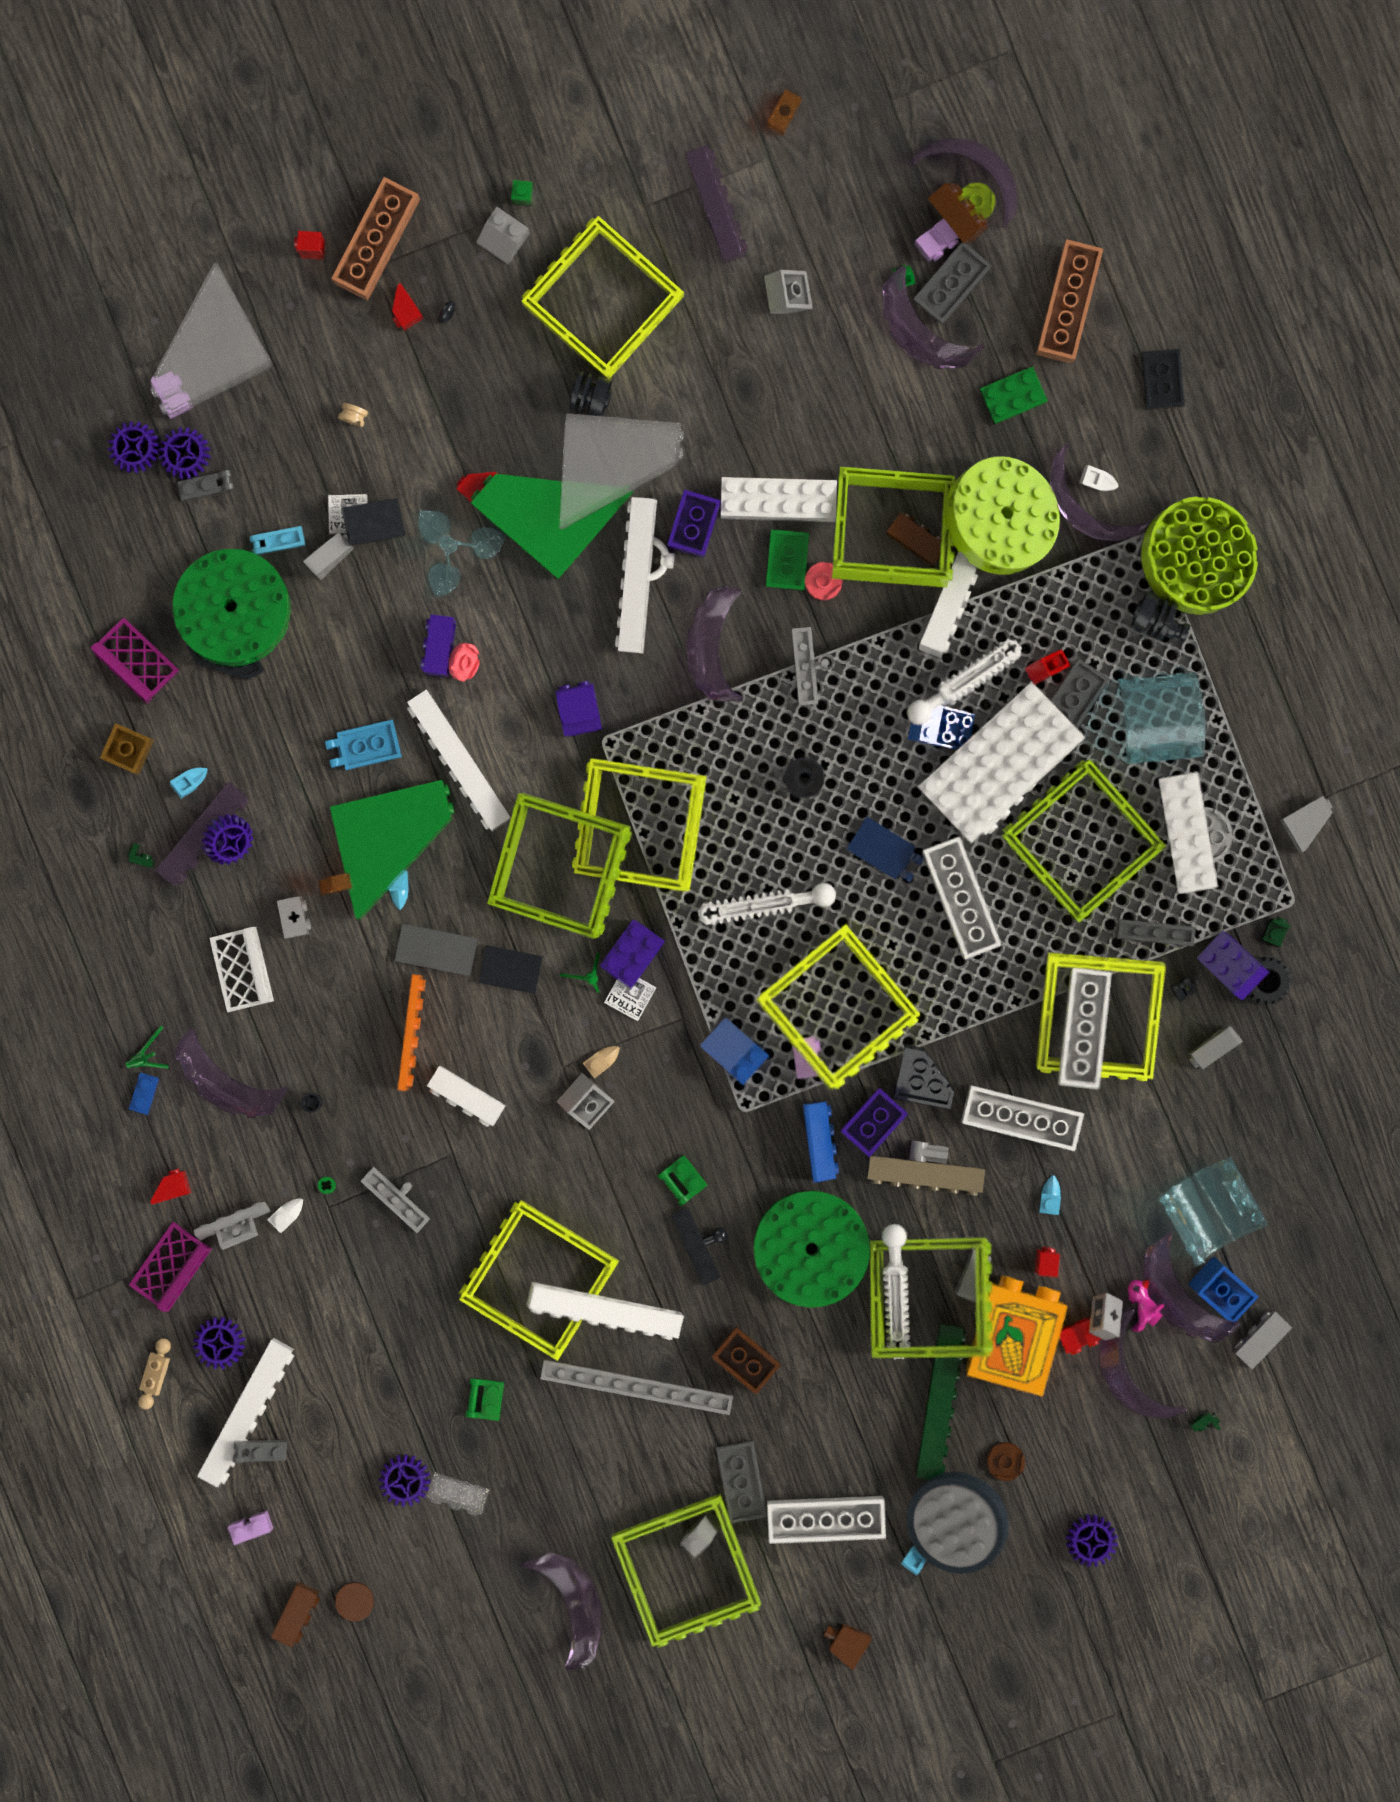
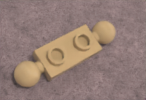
M167 1339L158 1340L155 1345L157 1353H150L139 1388V1390L145 1392L138 1400V1404L142 1409L147 1410L153 1406L154 1399L152 1395L159 1396L170 1358L164 1356L171 1349V1344Z

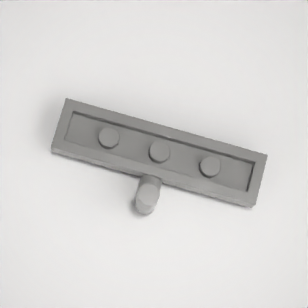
M811 627L792 629L799 706L818 704L815 669L827 668L829 661L823 659L822 661L814 662Z
M375 1167L361 1180L371 1192L416 1233L430 1220L420 1208L405 1196L412 1188L411 1182H406L399 1190Z

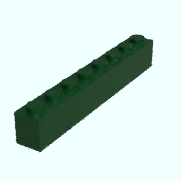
M939 1322L936 1347H961V1343H965L966 1331H963V1326ZM934 1357L916 1468L917 1478L931 1479L938 1474L945 1473V1465H942L943 1457H947L948 1446L945 1444L946 1438H950L951 1427L948 1425L949 1419H953L954 1408L951 1406L952 1400H956L957 1389L954 1387L955 1381H959L960 1369H957L958 1362H962L963 1357Z

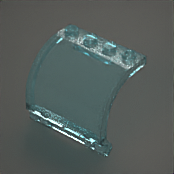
M1195 671L1189 672V674L1176 673L1174 676L1143 679L1133 677L1131 680L1118 679V687L1122 695L1126 719L1127 764L1204 756V709L1200 685Z
M1232 1157L1214 1163L1190 1175L1158 1197L1159 1202L1163 1203L1165 1207V1213L1169 1215L1183 1240L1187 1253L1191 1254L1194 1259L1192 1262L1195 1266L1204 1263L1207 1257L1230 1242L1269 1225Z

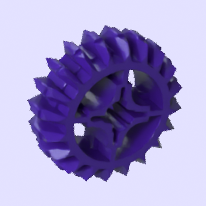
M133 421L129 422V427L123 423L122 430L116 427V431L119 433L117 435L111 433V436L115 439L108 440V443L113 445L108 448L109 452H114L109 456L111 459H115L113 463L116 466L120 464L119 468L121 470L126 468L128 473L132 471V468L135 473H138L139 467L144 472L146 471L144 466L146 464L151 468L150 460L157 461L153 455L160 454L155 449L160 447V444L155 442L158 440V436H152L154 430H148L149 426L146 424L142 427L141 422H137L135 426ZM130 433L143 434L141 437L138 436L135 439H131L127 436ZM123 439L126 446L120 455L119 447ZM148 440V451L144 455L142 448L146 444L145 441ZM128 441L136 445L139 454L132 449ZM134 455L138 456L141 459L136 462H129L125 460L127 457L130 458Z
M180 427L178 428V434L172 430L173 436L170 437L166 434L165 437L168 441H161L165 448H159V451L164 453L159 456V459L164 460L161 465L163 467L168 466L166 472L170 473L172 471L173 477H176L179 473L180 479H183L185 474L188 479H191V473L195 477L198 476V469L204 472V469L201 467L202 464L205 466L209 465L205 459H210L211 456L205 453L211 451L210 447H204L208 444V441L202 440L204 437L202 434L197 436L198 431L195 429L190 434L189 427H186L185 433ZM181 439H188L181 446L175 445ZM194 441L199 446V457L192 453ZM185 449H187L186 451H187L191 456H189V455L185 456V455H184V457H183V455H182L179 451L182 452L183 450L185 451ZM171 450L177 453V463L175 466L170 459ZM188 461L195 462L190 467L181 468Z
M225 814L223 818L218 815V821L212 820L213 824L211 826L206 825L208 831L203 832L205 838L201 839L204 844L202 847L206 851V855L213 862H218L221 865L224 863L230 865L231 861L237 863L238 858L243 859L244 853L249 854L247 848L252 847L250 841L254 840L251 835L253 832L249 828V824L242 817L234 814L232 816Z
M214 1317L213 1324L208 1319L206 1320L207 1327L201 1324L200 1329L202 1331L197 1330L195 1332L200 1338H193L194 1342L199 1343L194 1345L193 1349L200 1350L195 1355L196 1357L203 1356L200 1359L201 1363L205 1360L208 1361L206 1367L214 1363L213 1369H217L218 1364H220L221 1369H225V1362L231 1367L233 1365L231 1359L234 1362H238L239 1359L236 1355H243V1352L239 1350L245 1348L244 1344H240V1342L245 1340V1337L239 1338L243 1330L238 1332L235 1330L239 1326L238 1324H235L233 1327L230 1326L232 1323L231 1319L227 1321V1324H225V1317L220 1319V1323L218 1318ZM218 1328L215 1338H205L210 1329ZM224 1329L232 1335L234 1342L226 1339ZM219 1337L220 1342L225 1344L224 1346H220V1349L218 1347V1344L214 1342L217 1341ZM204 1344L212 1347L214 1357L207 1352ZM234 1348L230 1356L220 1358L223 1349Z
M408 1454L404 1455L403 1460L400 1455H397V1462L390 1458L389 1462L391 1465L385 1463L384 1468L386 1470L380 1471V1474L385 1477H379L378 1481L384 1482L379 1488H386L382 1495H390L387 1500L388 1502L394 1498L396 1499L394 1502L396 1506L399 1501H402V1507H405L406 1501H408L409 1506H413V1499L416 1503H419V1496L422 1498L426 1496L423 1491H429L430 1488L425 1484H430L431 1480L425 1479V1477H428L430 1472H423L427 1465L420 1467L419 1465L422 1460L419 1459L415 1463L414 1455L410 1460H408ZM404 1465L412 1467L418 1474L408 1473ZM398 1467L399 1477L389 1482L391 1471ZM402 1475L405 1479H411L407 1482V1486L404 1482H399L403 1478ZM420 1479L419 1489L411 1494V1483ZM392 1487H400L405 1495L396 1493Z
M1088 1514L1085 1515V1521L1078 1517L1080 1523L1077 1525L1073 1521L1072 1524L1075 1528H1068L1072 1535H1066L1065 1537L1071 1540L1066 1543V1547H1072L1068 1550V1553L1074 1554L1073 1560L1079 1559L1080 1565L1084 1564L1085 1560L1087 1567L1091 1566V1562H1093L1095 1567H1098L1097 1561L1099 1560L1104 1565L1105 1561L1103 1558L1106 1557L1108 1560H1111L1108 1553H1116L1111 1548L1112 1546H1118L1117 1542L1112 1541L1118 1538L1116 1534H1112L1115 1528H1109L1111 1523L1109 1521L1104 1523V1517L1102 1516L1097 1521L1096 1514H1093L1092 1520H1090ZM1091 1526L1087 1534L1078 1536L1082 1529ZM1097 1527L1105 1531L1107 1540L1097 1537ZM1090 1537H1094L1096 1542H1093V1544L1090 1546L1087 1540L1090 1539ZM1076 1542L1086 1545L1087 1555L1078 1550ZM1105 1546L1100 1553L1093 1555L1097 1547Z

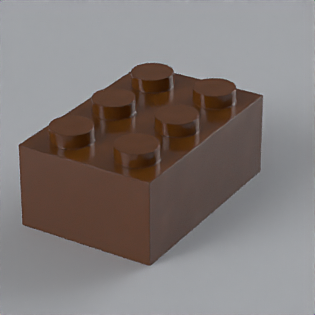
M944 183L928 199L963 243H972L989 228L986 225L987 220L981 213L979 215L974 210L975 205L970 199L966 200L962 195L964 192L958 184Z
M738 1326L734 1327L712 1354V1358L756 1395L781 1366V1363Z

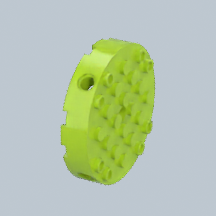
M992 457L976 463L963 472L953 483L945 503L946 527H949L954 546L958 552H962L968 558L969 563L988 573L1008 575L1027 569L1048 554L1058 535L1060 514L1052 488L1036 469L1018 459Z
M1210 497L1186 498L1163 510L1147 528L1141 549L1143 571L1152 590L1163 602L1168 600L1169 606L1175 603L1177 604L1176 610L1194 615L1217 612L1239 600L1251 586L1258 566L1256 561L1257 544L1254 534H1251L1247 526V521L1230 505Z

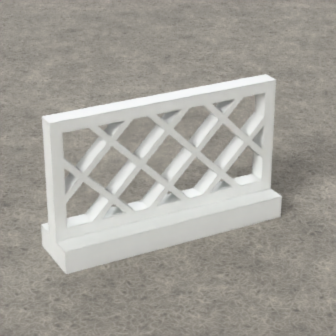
M250 927L211 937V947L227 1012L273 1002L274 999L257 928ZM243 934L244 937L242 947L233 943L235 937ZM223 939L228 943L223 952L217 948L216 940ZM231 945L239 950L235 959L226 954ZM242 952L248 955L249 958L246 966L237 961ZM224 957L232 961L228 971L221 965ZM235 964L243 968L239 978L231 973ZM246 971L253 975L250 985L242 980ZM228 976L237 980L232 989L226 986L225 981ZM239 983L248 987L244 996L235 991ZM250 990L257 993L259 1001L251 1002L246 998ZM233 994L241 998L240 1003L236 1007H231L230 1003Z

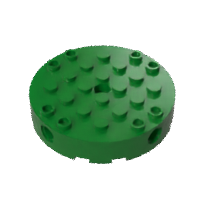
M241 549L217 550L197 559L181 576L173 597V616L176 627L184 641L202 658L220 665L243 666L267 656L283 639L291 614V602L287 587L275 568L262 557ZM231 604L237 605L233 612H228Z
M806 1190L794 1192L781 1198L766 1211L755 1233L754 1257L762 1280L778 1297L797 1306L822 1307L843 1299L860 1283L868 1266L870 1243L862 1219L846 1201L824 1191ZM814 1243L817 1246V1250L815 1253H808L806 1246Z

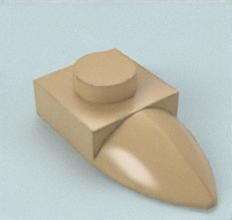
M619 1046L604 1048L583 1063L594 1079L614 1063L619 1053Z

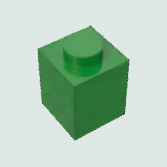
M513 180L512 204L532 206L533 183Z

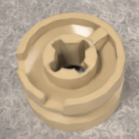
M343 403V410L339 413L338 418L347 423L363 427L365 423L363 420L364 417H367L368 411L349 403Z

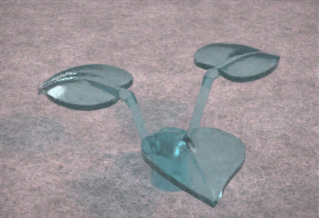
M420 511L419 529L422 537L432 544L439 541V546L445 551L444 555L447 561V566L443 563H438L429 571V584L434 595L437 597L451 593L460 582V571L455 567H450L449 553H453L457 549V545L474 547V552L478 557L490 559L499 552L505 541V537L499 531L492 528H479L472 533L473 543L456 541L451 536L445 535L450 530V521L445 514L437 511Z

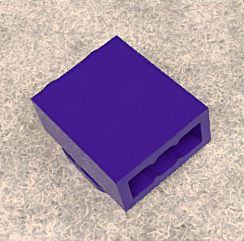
M589 681L577 683L578 686L570 688V685L560 686L559 690L555 691L564 737L602 730L594 685L589 684Z

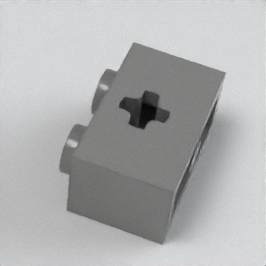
M298 896L277 901L284 939L308 935L309 930H311L310 919H306L305 911H308L306 900H302V897ZM293 912L299 915V918L296 920L297 922L291 920V916L294 915Z
M1108 1293L1094 1296L1092 1299L1089 1333L1104 1340L1119 1337L1123 1301Z

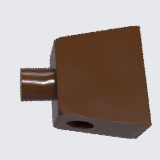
M843 1623L838 1631L828 1626L823 1636L831 1640L829 1650L852 1670H854L872 1640V1636L869 1633Z

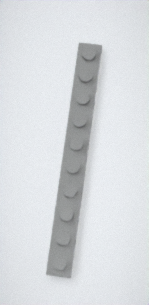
M545 1359L540 1378L552 1382L730 1415L733 1395Z

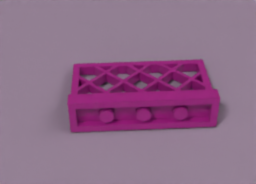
M125 618L120 620L98 643L91 647L92 653L146 704L179 672ZM125 624L130 629V636H118V629ZM108 639H116V649H107L103 644ZM118 639H130V649H118ZM132 639L143 641L144 649H132ZM118 653H130V663L120 662ZM132 653H144V662L132 663ZM146 653H155L157 655V662H146ZM132 666H144V676H135L132 673ZM146 666H157V676H146ZM160 666H169L173 670L168 676H160ZM146 679H157V687L151 691L146 686Z
M172 1222L129 1286L155 1304L162 1312H169L212 1248L202 1243L177 1223ZM174 1228L180 1232L181 1240H171V1233ZM186 1241H193L197 1244L193 1252L187 1253ZM182 1243L183 1253L174 1255L172 1244ZM164 1245H169L170 1256L161 1257L160 1248ZM184 1256L185 1264L181 1268H176L174 1257ZM170 1258L172 1269L163 1271L161 1260ZM152 1261H158L159 1272H149V1264ZM173 1272V1281L170 1284H165L163 1273ZM159 1274L161 1285L152 1287L150 1276ZM140 1277H147L148 1288L141 1289L136 1285ZM162 1288V1297L159 1301L153 1297L152 1289Z

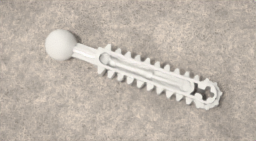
M1006 639L1005 642H1001L999 647L995 646L993 651L989 650L987 656L983 654L981 660L979 658L976 659L975 664L973 662L970 663L969 668L967 666L964 667L963 672L959 671L957 676H952L951 680L947 678L945 683L942 681L938 687V694L926 702L920 700L913 702L907 710L910 721L918 725L925 724L931 719L932 711L940 705L944 704L945 706L949 703L953 706L956 700H961L962 695L967 696L968 691L973 692L974 687L978 688L980 683L984 684L986 679L990 680L992 674L996 676L998 670L1002 672L1004 666L1008 668L1010 662L1014 664L1021 656L1022 647L1019 646L1016 640Z
M820 883L810 892L790 894L788 889H786L784 895L780 891H778L777 896L770 892L769 897L763 893L762 898L755 894L754 900L750 896H747L746 901L740 897L739 902L732 898L731 903L724 899L723 905L718 900L716 905L712 904V902L702 904V907L698 910L699 920L706 925H715L717 920L723 923L724 918L728 922L731 921V917L738 921L739 916L745 920L747 914H749L751 919L754 913L758 917H761L762 912L768 916L769 911L776 915L778 909L781 914H784L785 908L791 913L792 907L802 904L815 903L819 907H828L834 903L836 892L831 885ZM720 907L719 914L721 917H718L717 914L712 915V919L704 916L707 908H710L711 911H717L716 908Z
M896 1224L887 1226L882 1233L883 1242L889 1247V1265L883 1270V1274L886 1275L883 1280L887 1282L884 1288L888 1289L885 1291V1296H888L885 1298V1303L888 1304L885 1310L889 1311L886 1313L885 1318H888L886 1325L890 1326L886 1328V1332L889 1333L886 1340H889L887 1342L888 1348H897V1341H900V1348H909L910 1342L907 1340L910 1339V1335L906 1334L910 1331V1328L907 1327L910 1321L906 1319L909 1318V1313L906 1312L909 1309V1305H906L909 1298L905 1297L908 1295V1290H905L908 1288V1283L904 1282L908 1279V1276L905 1275L908 1268L903 1266V1261H901V1246L906 1242L907 1236L905 1230Z

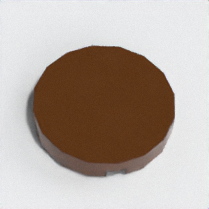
M1000 1442L989 1451L987 1467L996 1479L1012 1481L1023 1472L1025 1457L1021 1449L1015 1444Z
M361 1582L345 1584L336 1596L335 1605L338 1613L348 1621L365 1619L374 1606L372 1591Z

